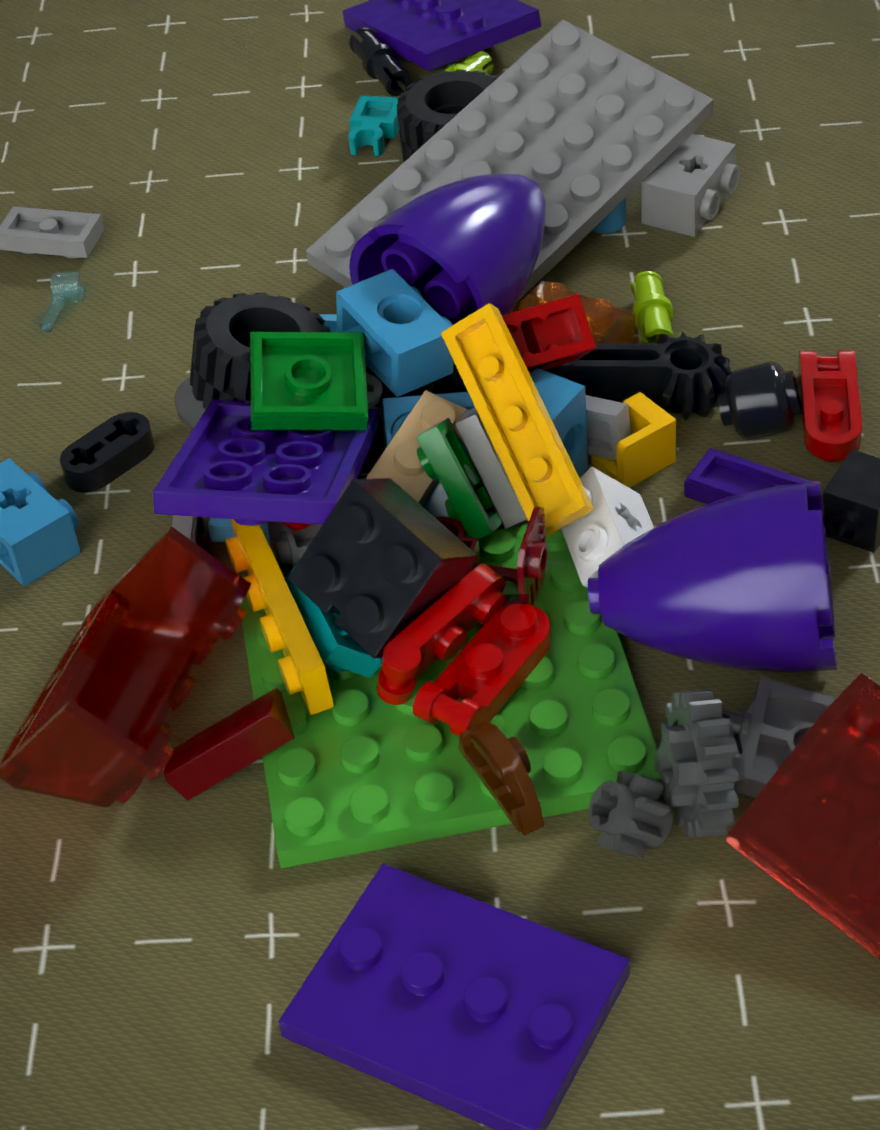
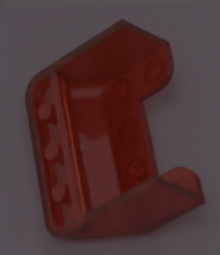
M171 527L98 600L88 613L1 757L0 779L15 789L107 808L116 800L122 804L126 803L135 793L144 777L151 781L154 780L169 762L174 748L167 744L171 730L170 725L163 720L169 709L175 710L190 692L194 679L188 676L193 664L198 666L207 657L214 647L218 636L224 641L228 640L242 623L247 611L240 607L251 583L178 530Z

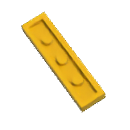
M488 303L441 332L528 521L534 506L544 508L545 536L548 537L595 510L499 309Z
M230 519L234 537L225 539L231 562L236 573L247 570L249 576L243 577L242 583L253 612L264 609L266 616L260 617L259 621L270 652L282 650L285 656L278 659L277 662L289 695L300 692L310 715L333 708L334 703L324 663L261 526L241 525L236 523L234 519Z

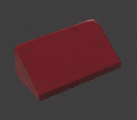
M277 688L271 690L171 749L163 771L165 781L188 801L294 739L295 736L282 693Z

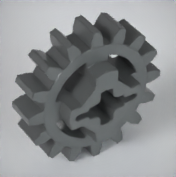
M711 690L671 694V703L665 704L668 722H662L661 724L662 740L660 746L654 748L655 771L659 773L664 784L665 803L668 806L677 807L676 823L678 826H684L687 837L701 838L726 835L727 827L733 826L735 823L731 808H736L739 805L736 787L740 780H745L744 756L739 754L734 739V726L729 718L722 719V702L720 699H713V692Z

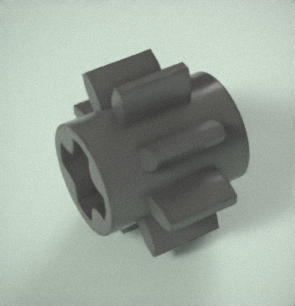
M625 771L618 772L617 782L606 781L602 783L594 792L589 805V821L593 828L602 831L597 842L598 846L639 859L643 858L645 846L649 848L659 846L668 836L673 821L671 806H668L664 799L659 798L664 784L643 775L637 774L635 776Z

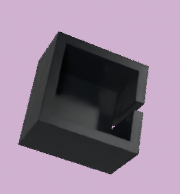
M391 478L352 479L288 579L325 614L341 612L335 623L375 659L383 657L384 648L392 639L463 578L478 555Z

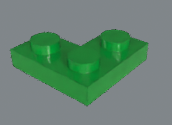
M447 418L416 436L421 446L417 448V455L426 474L432 480L438 478L448 497L445 500L448 516L458 520L469 537L478 538L479 540L493 533L503 521L490 498L476 466H474L450 419Z

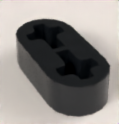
M136 412L117 414L70 444L62 451L60 456V464L66 485L76 492L87 493L97 491L146 459L155 447L149 420L144 415Z

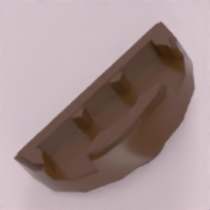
M488 721L475 725L470 730L460 734L459 751L517 831L525 836L543 827L541 806L533 783L528 775L531 772V764L521 742L514 736L507 738L496 725Z

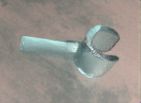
M79 271L59 272L52 275L51 304L40 324V328L43 331L51 332L66 302L84 300L85 288L83 284H79Z

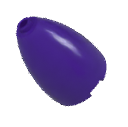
M494 173L468 177L440 186L418 196L389 214L357 241L350 256L351 282L354 285L393 269L410 286L416 287L423 299L441 317H446L452 325L488 303L497 307L501 315L511 313L530 280L540 253L546 214V202L542 190L536 182L523 175Z
M820 481L768 487L726 497L691 509L653 527L625 544L599 564L598 577L588 578V600L591 614H601L605 626L638 643L670 655L705 664L743 670L774 672L837 670V658L833 643L835 623L826 531L823 523L824 507Z

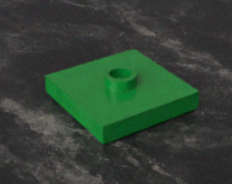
M250 332L251 430L368 429L364 332Z

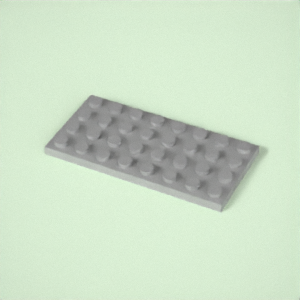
M562 20L305 251L308 264L345 288L353 285L349 269L353 247L361 237L392 212L431 190L468 177L494 173L520 174L539 185L546 202L545 230L540 253L530 280L519 298L520 300L713 114L714 99Z

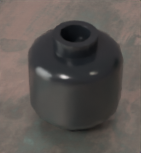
M775 361L732 371L726 379V392L717 394V403L723 425L734 424L737 433L745 440H753L786 432L793 426L795 415L802 414V403L794 372L792 370L784 372L781 365Z

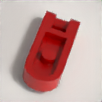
M799 350L798 377L806 449L813 456L825 461L836 462L845 460L852 449L856 451L860 449L862 436V416L855 350H838L835 356H817L816 350Z
M485 563L477 566L386 645L383 652L382 670L379 672L376 687L378 696L384 702L392 705H401L408 702L413 696L416 678L438 658L443 662L449 660L463 645L467 632L479 622L484 625L495 612L504 607L507 601V596L503 593L506 580Z
M525 603L511 604L500 608L489 618L434 683L431 681L426 682L420 688L413 703L414 716L431 724H435L440 720L450 725L451 733L459 737L460 734L470 730L475 725L484 721L490 722L547 654L551 646L550 620L546 613L536 606Z

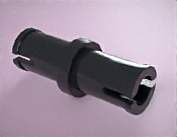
M362 27L357 29L356 32L363 41L360 43L352 34L349 39V47L362 60L363 68L370 77L378 79L391 96H400L404 91L397 82L400 80L405 87H408L412 83L410 73L400 65L397 54L391 46L382 44L370 28Z

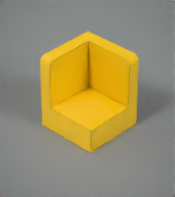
M641 392L623 401V403L628 404L632 435L617 443L616 461L591 455V464L595 468L628 488L676 462V419Z

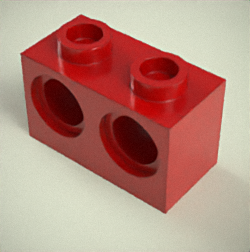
M579 294L502 315L529 374L536 368L547 370L575 362L596 349Z

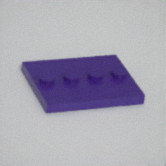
M369 0L342 11L345 27L354 32L362 27L370 28L382 44L391 46L396 54L428 71L542 27L539 10L518 0Z
M212 400L153 490L154 514L234 519L236 523L246 526L261 525L268 521L323 525L352 479H357L378 431V409H368L367 430H251V403Z
M382 864L278 1022L282 1037L492 1129L547 1130L630 976L629 959L389 865Z

